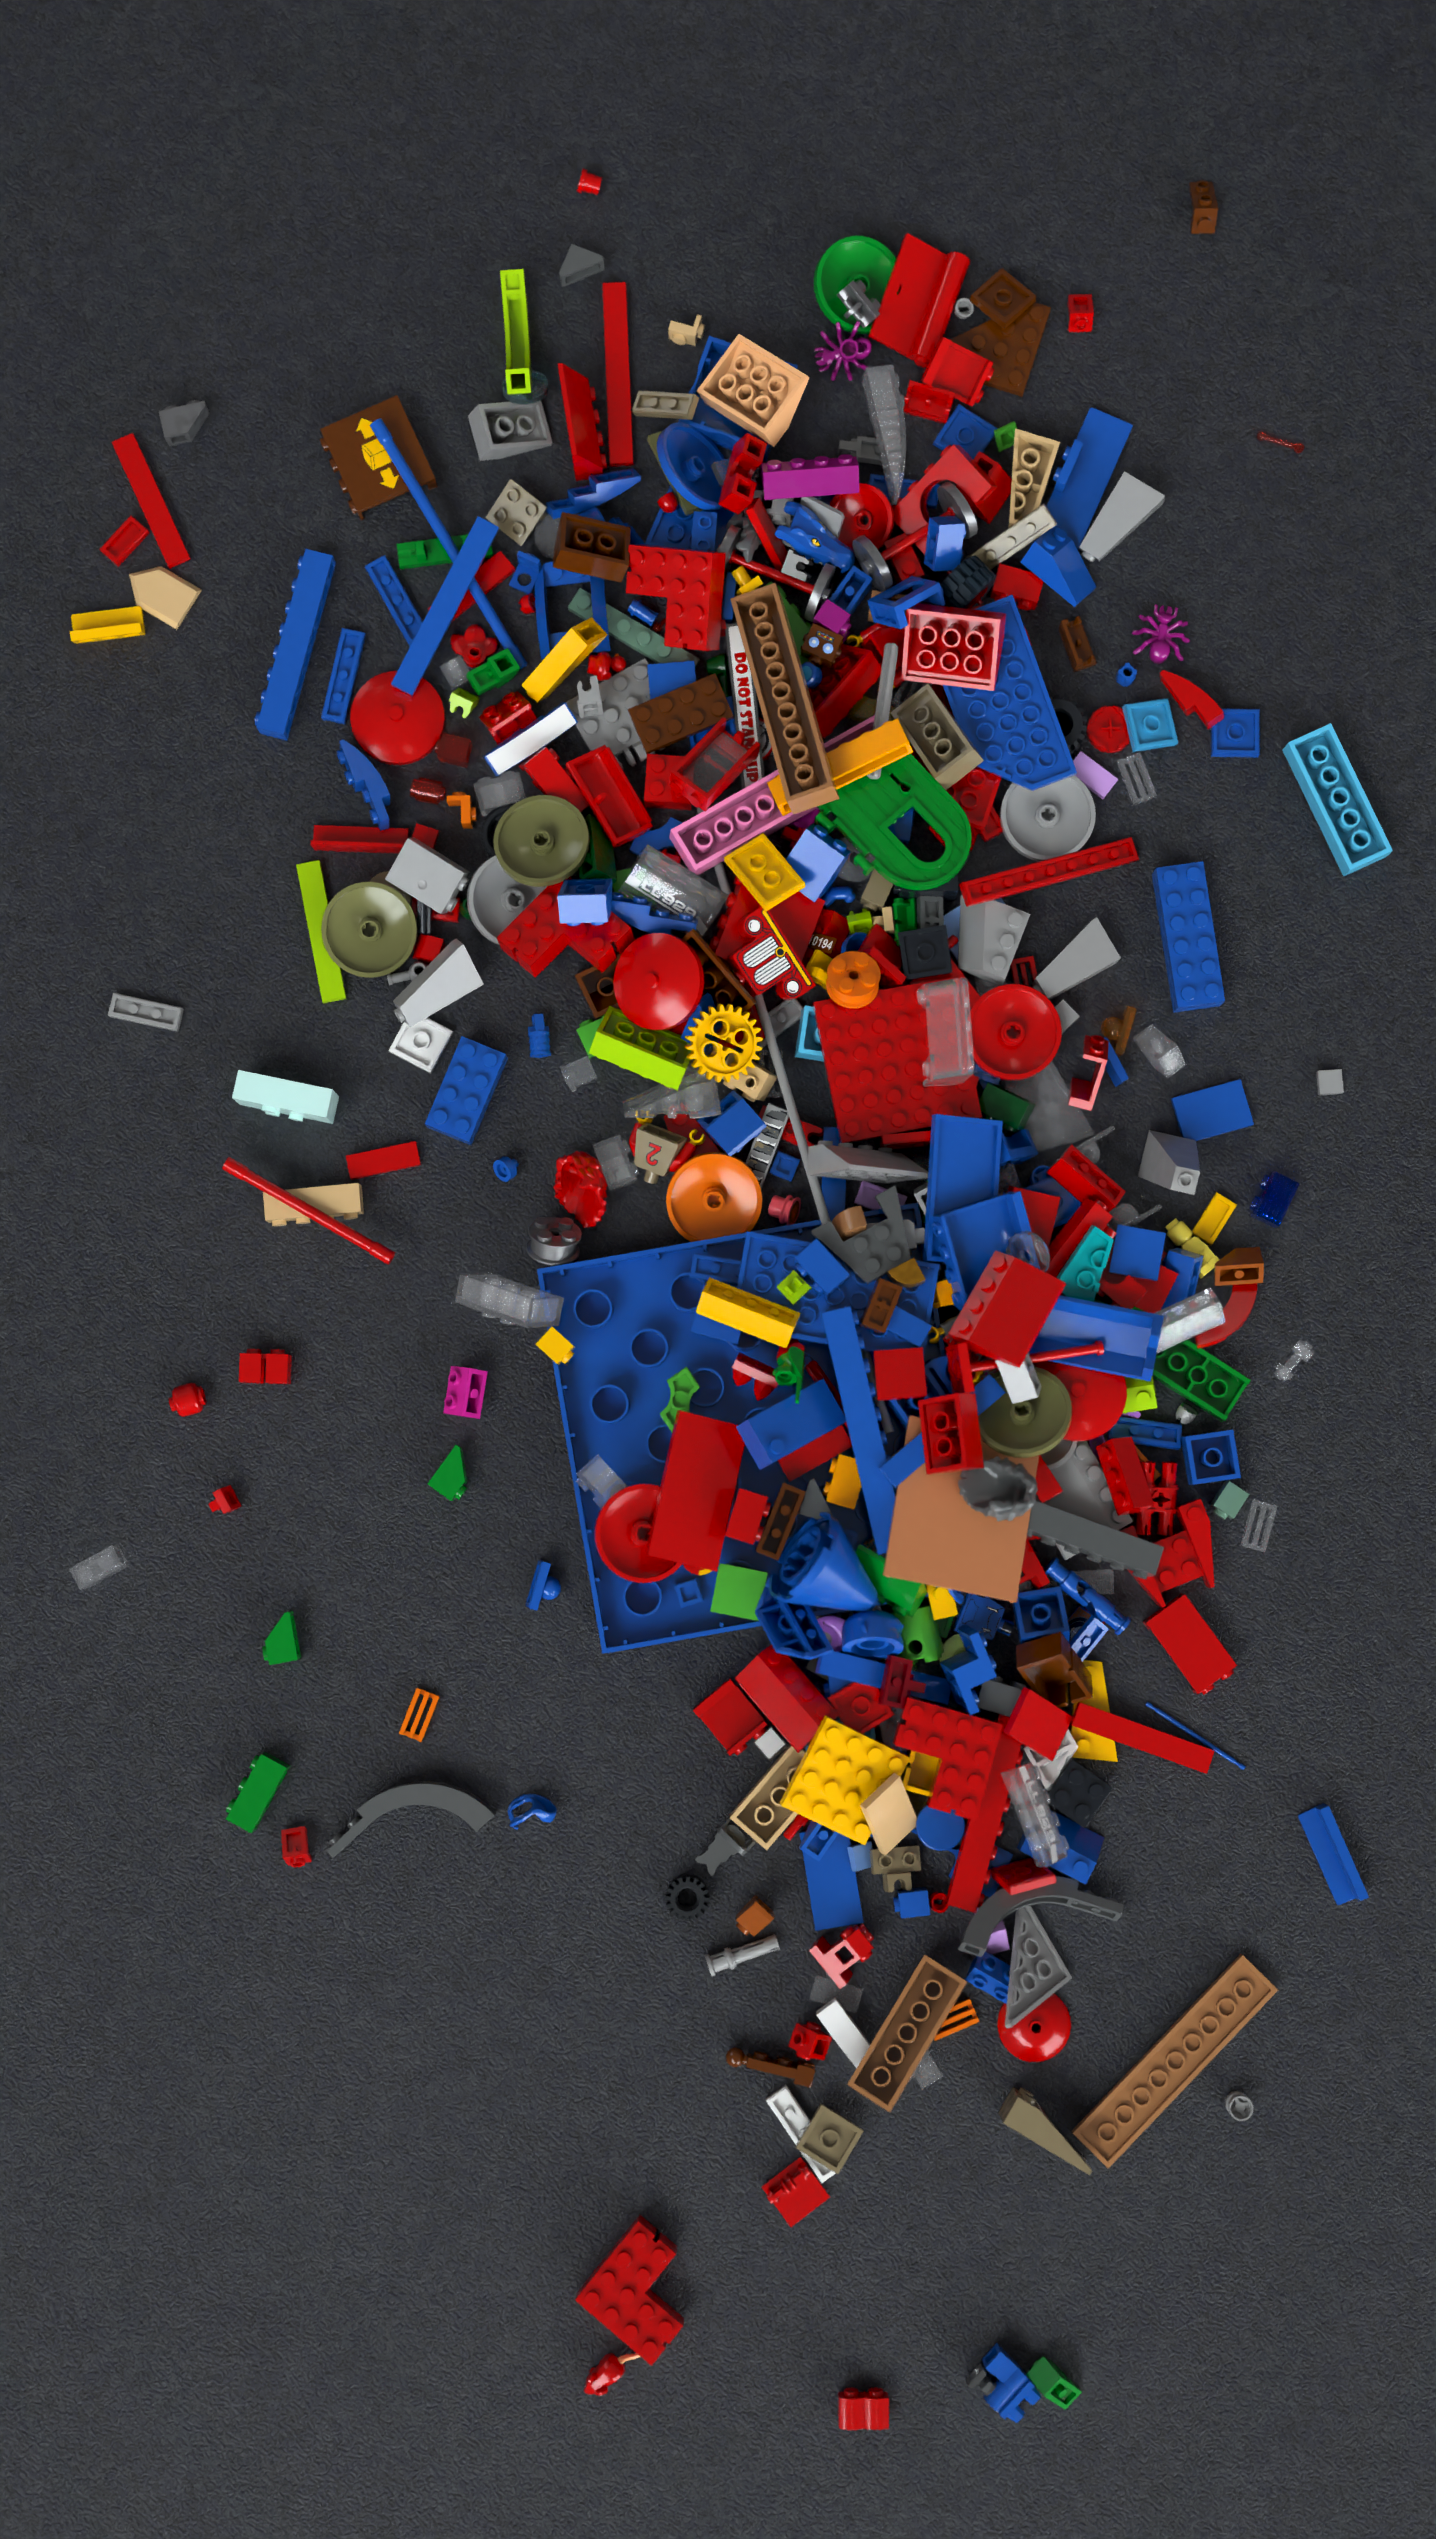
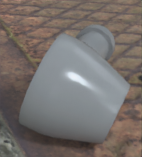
M417 961L410 966L409 971L387 974L389 986L393 985V983L407 980L413 981L418 976L415 970L417 968L425 969L428 964L423 961Z

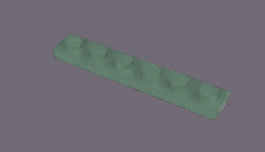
M579 588L569 604L568 610L584 620L593 618L591 594ZM606 604L609 635L658 664L694 661L695 669L700 663L699 658L682 648L664 646V637Z

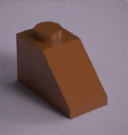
M1260 1247L1235 1248L1215 1263V1286L1263 1283L1264 1261Z
M754 1895L736 1915V1921L738 1922L736 1926L745 1935L750 1933L755 1936L774 1919L773 1910L758 1896Z

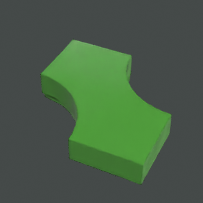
M687 1367L667 1379L670 1387V1400L660 1415L671 1432H673L677 1411L681 1410L690 1413V1400L693 1394L700 1388Z

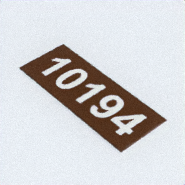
M813 932L808 948L831 954L837 938Z

